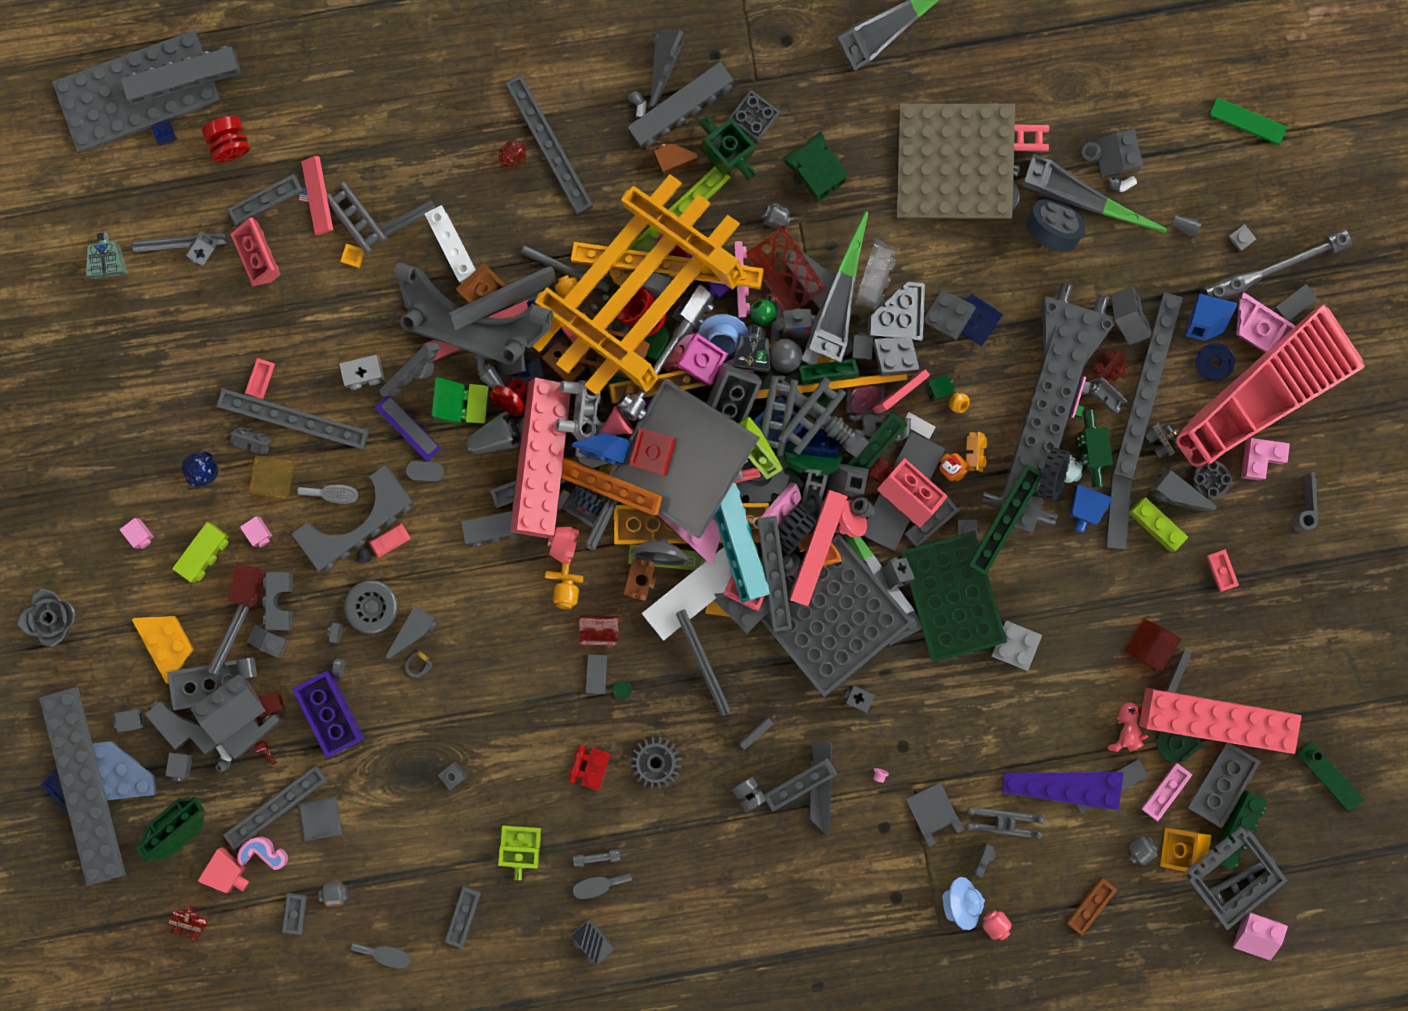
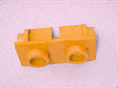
M970 432L969 436H967L966 450H973V454H966L967 471H975L976 468L977 471L983 472V467L986 466L984 448L987 447V438L981 432H978V436L977 433Z

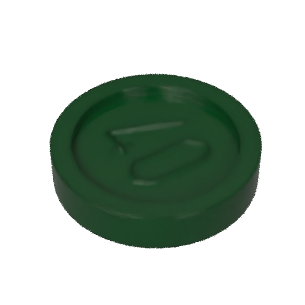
M623 680L616 682L612 689L613 695L619 700L627 699L632 692L631 685Z

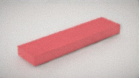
M313 156L301 161L314 232L315 235H322L333 231L320 157Z

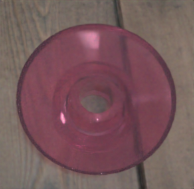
M866 385L856 388L852 394V411L864 413L873 408L880 399V389L876 386Z

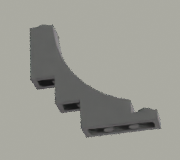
M155 701L148 707L149 711L145 715L174 749H180L190 739L196 743L204 754L210 753L218 746L199 723L180 715L165 701H160L159 703ZM269 714L261 721L263 725L257 719H253L220 744L226 748L234 759L240 758L283 719L278 714L273 716Z

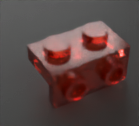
M580 615L579 644H584L585 646L603 645L605 647L618 645L619 616Z

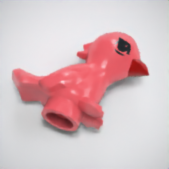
M1131 702L1121 706L1117 719L1119 720L1118 724L1124 723V727L1117 743L1108 746L1109 751L1118 752L1127 746L1131 752L1144 746L1141 740L1147 739L1149 736L1142 735L1138 726L1142 706H1137Z

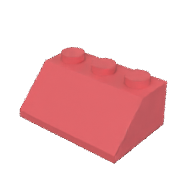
M249 218L231 233V237L252 286L271 283L280 276L278 266L274 261L259 223L255 219Z
M905 458L877 489L920 528L947 498L944 492Z

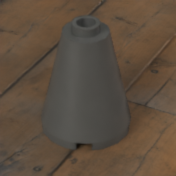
M508 411L502 412L468 437L466 442L468 450L474 454L520 447L521 443L518 442L520 438L515 427L517 425L514 418L510 419L508 417L510 414Z

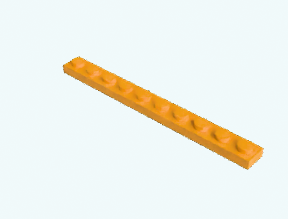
M574 242L571 262L593 265L608 247ZM626 249L611 268L634 271L649 252ZM667 255L657 267L655 273L676 277L691 258ZM741 265L745 275L736 286L761 289L763 268ZM707 266L694 279L724 284L713 273L712 269Z

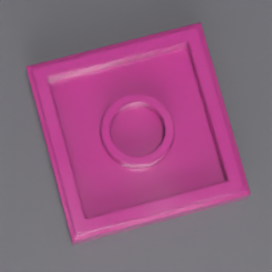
M695 333L676 366L709 387L728 353Z

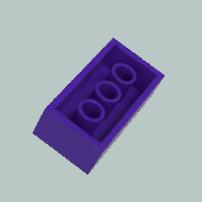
M326 671L292 688L326 758L332 757L365 740L332 671Z

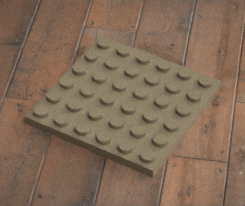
M900 104L897 218L1012 219L1015 104Z

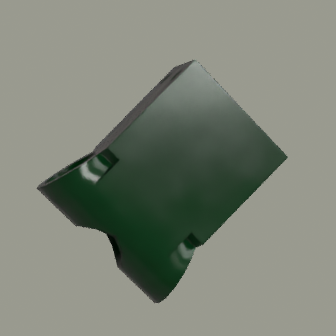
M821 131L810 138L804 147L794 149L782 158L783 162L797 173V176L817 203L848 182V172L827 146Z

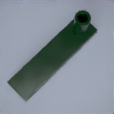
M893 411L868 439L869 443L858 457L853 456L846 465L869 469L908 423Z
M1309 741L1296 753L1347 812H1351L1364 800L1312 741Z

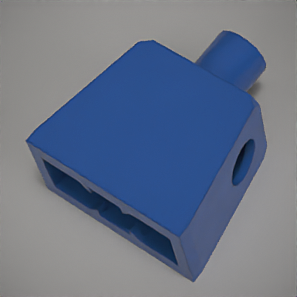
M1076 485L1069 512L1070 517L1077 519L1074 530L1084 533L1088 524L1097 525L1113 498L1082 485Z

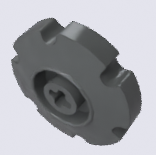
M774 449L773 452L783 469L769 479H766L763 475L759 478L736 483L740 491V498L748 496L750 503H769L772 501L771 496L773 494L779 496L788 485L789 475H786L784 470L789 466L786 464L784 456L776 455L777 449ZM748 458L749 462L743 465L741 471L756 466Z

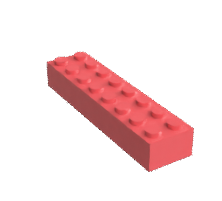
M534 378L528 382L510 528L512 533L543 538L554 536L566 432L555 430V423L557 419L568 420L571 393L560 392V382Z
M1146 688L1139 726L1151 730L1295 754L1301 715Z

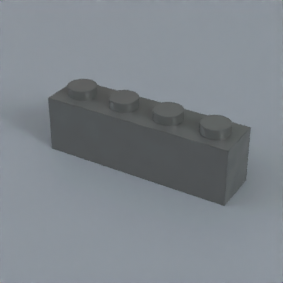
M513 511L461 521L465 544L471 545L472 548L482 546V542L485 541L493 544L501 542V538L508 537L509 540L520 538L519 533L510 532Z

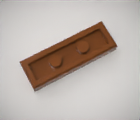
M1101 877L1067 920L1066 924L1080 935H1083L1116 893L1117 889Z

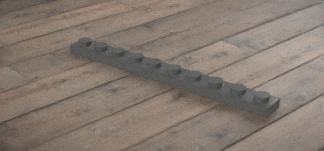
M1165 292L1162 294L1113 475L1130 480L1133 479L1183 297Z

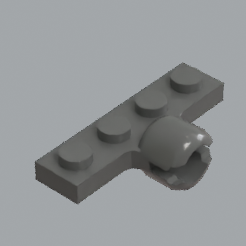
M437 343L425 344L379 390L383 397L396 396L401 392V388L410 383L413 378L417 380L429 378L434 372V363L430 361L436 357V353L441 349Z

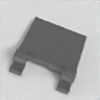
M941 783L906 799L928 847L936 844L932 833L947 825L952 824L956 834L964 830Z

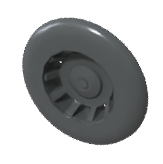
M367 580L360 582L346 596L344 603L345 616L350 625L359 632L366 634L380 633L386 630L396 618L398 611L397 598L392 589L380 581Z

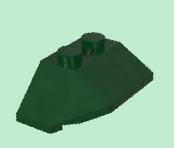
M197 797L177 799L148 823L140 843L136 846L144 862L172 856L201 832L206 811Z

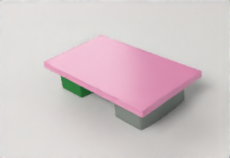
M1082 377L1079 380L1068 419L1080 418L1082 416L1084 407L1078 405L1081 394H1088L1089 387L1091 386V383L1085 381L1086 377Z

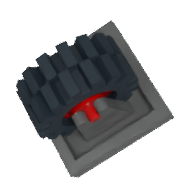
M576 485L562 509L593 528L607 496Z

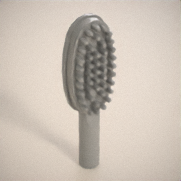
M329 485L323 489L298 487V495L320 496L325 501L331 503L348 504L358 499L357 490L345 485Z

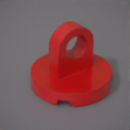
M517 379L509 383L507 387L501 385L494 386L490 396L495 405L498 407L501 405L504 408V412L508 411L509 415L518 417L525 410L521 399L527 393V386L523 380Z

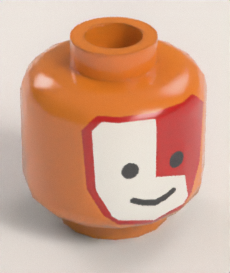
M947 453L940 460L942 464L939 470L949 481L956 480L958 482L968 472L966 470L968 464L957 453L951 455Z

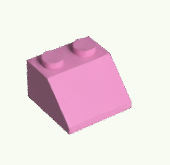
M1249 912L1241 920L1233 948L1271 960L1281 947L1288 926Z

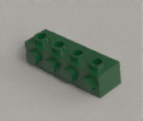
M1244 790L1216 846L1226 837L1233 840L1230 834L1240 826L1244 830L1248 828L1254 833L1258 827L1257 820L1259 816H1262L1266 811L1267 805L1265 804L1267 800ZM1245 843L1220 863V865L1230 870H1233L1234 867L1236 868L1240 863L1241 857L1239 856L1242 850H1245L1248 845Z

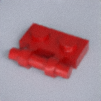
M579 744L573 756L575 757L573 766L568 772L570 774L568 782L575 783L577 776L582 777L581 786L599 791L611 753L592 748L590 755L585 754L586 746ZM582 760L588 761L585 772L579 770Z

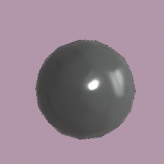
M780 339L771 346L769 362L776 371L790 373L801 364L802 351L795 341Z

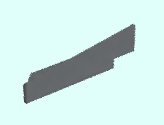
M811 741L814 759L811 760V767L827 757L832 762V742ZM831 779L810 790V819L826 836H830Z

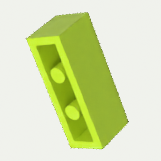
M1146 497L1140 499L1129 511V514L1169 552L1176 551L1188 538Z
M206 522L172 569L189 582H199L205 576L206 572L204 571L208 565L211 566L216 561L217 553L228 545L229 541L227 540L230 536L214 524Z

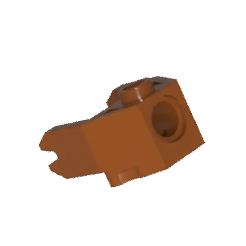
M642 559L632 560L624 595L646 601L649 589L654 588L656 578L653 577L655 563ZM639 575H645L647 578V582L643 586L638 585L636 582Z

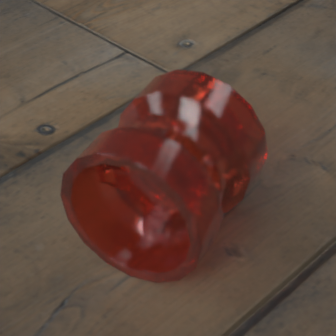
M878 458L875 461L874 468H869L868 475L881 484L885 480L884 475L889 474L893 468L883 459Z

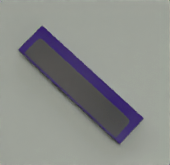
M385 396L374 407L427 462L442 449L391 396Z

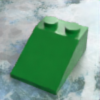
M436 377L432 417L442 423L462 424L463 420H466L467 409L464 408V402L468 401L469 390L466 389V386Z

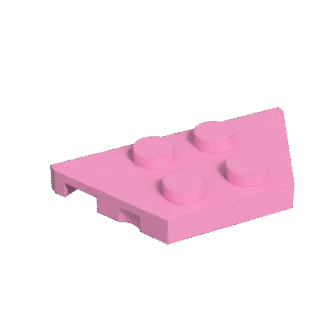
M1243 292L1239 295L1236 335L1263 353H1266L1295 327V325Z
M658 512V516L710 565L713 563L721 537L715 516H713L702 537L699 539Z

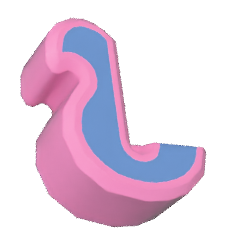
M262 836L250 839L242 845L238 852V863L240 866L245 865L255 853L273 870L284 867L288 861V855L283 849H278L275 852L273 843Z

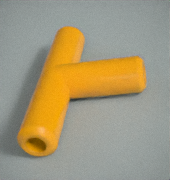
M562 563L561 573L545 571V578L570 580L576 583H583L582 575L568 574L570 563Z

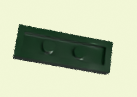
M855 359L798 367L802 385L821 383L824 377L828 378L831 382L859 378V370Z

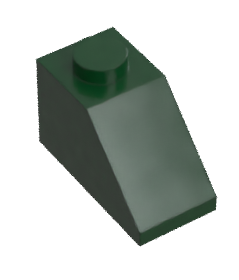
M948 375L928 381L925 384V389L931 403L953 395L956 386L953 379H949Z

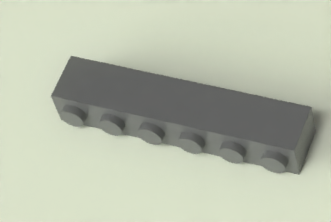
M222 46L217 51H205L197 57H184L179 62H167L162 67H150L145 69V72L138 74L129 73L126 77L121 78L127 101L134 105L241 74V69L234 49L229 46Z
M719 62L627 127L628 132L641 150L644 147L646 149L651 147L657 138L667 136L671 132V128L674 126L679 127L685 123L688 116L691 114L695 116L702 110L701 107L715 102L718 95L728 93L733 88V78L723 64Z

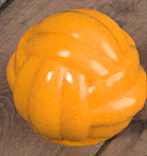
M964 393L953 394L949 399V408L956 413L964 412L970 403L968 396Z

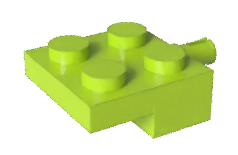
M502 826L498 866L515 868L514 880H522L523 868L539 867L541 828Z

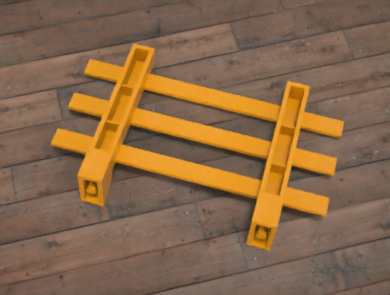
M670 174L651 197L635 186H632L630 190L623 194L621 201L624 207L635 216L564 299L546 287L544 291L538 294L535 300L537 306L553 311L551 330L532 346L540 352L563 326L577 337L556 363L566 373L572 370L590 347L606 358L604 363L584 385L595 395H598L618 369L622 370L646 393L659 377L652 365L636 354L634 350L705 266L712 269L713 273L732 290L745 275L739 260L721 248L740 223L727 215L708 238L692 226L711 203L698 194L680 217L674 215L663 206L682 183ZM647 225H650L664 235L593 320L577 310V307ZM678 245L692 255V258L620 342L605 331V329L673 248Z

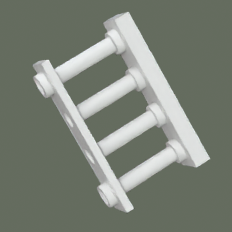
M441 205L425 213V216L459 283H463L476 269L448 214Z

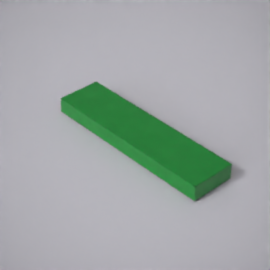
M1218 97L1215 99L1209 116L1276 145L1281 143L1287 129L1285 125Z

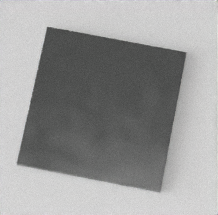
M664 378L647 407L645 416L639 421L628 440L631 442L624 463L616 461L608 475L663 496L659 513L700 539L760 437ZM639 428L676 438L666 476L629 466Z

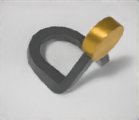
M414 650L405 662V670L409 676L420 678L432 668L433 664L422 652ZM418 655L427 664L421 673L413 674L409 670V663Z

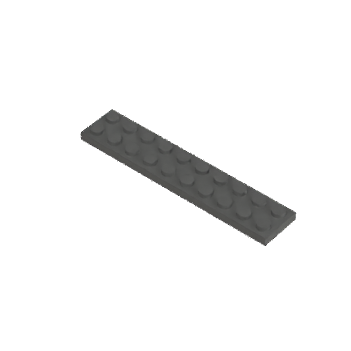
M75 687L40 697L39 700L86 885L124 876L126 873L79 689Z

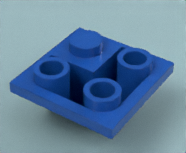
M1199 294L1187 319L1186 336L1206 341L1224 333L1237 303Z
M603 433L574 442L572 447L578 448V453L615 465L616 461L624 463L631 441Z

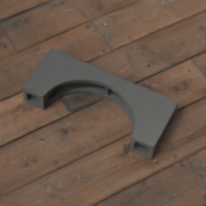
M384 465L369 476L375 488V503L371 514L360 527L349 533L335 536L323 534L314 528L311 523H306L292 533L318 571L323 572L325 570V572H328L335 567L334 563L340 559L342 561L350 556L352 549L355 547L359 549L366 544L365 540L370 536L373 538L381 533L383 526L386 524L387 526L392 525L397 521L396 517L401 513L405 515L413 509L414 501L388 466Z

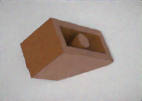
M662 144L654 151V156L663 176L698 162L696 153L674 144Z

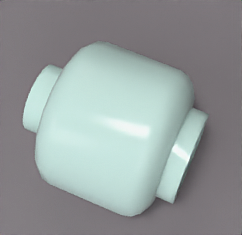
M1070 455L1069 469L1064 481L1066 483L1077 482L1083 475V465Z

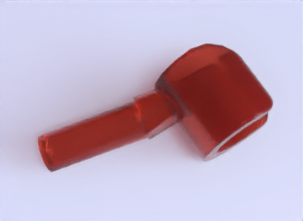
M260 741L254 745L256 752H264L272 765L277 763L270 754L266 741Z

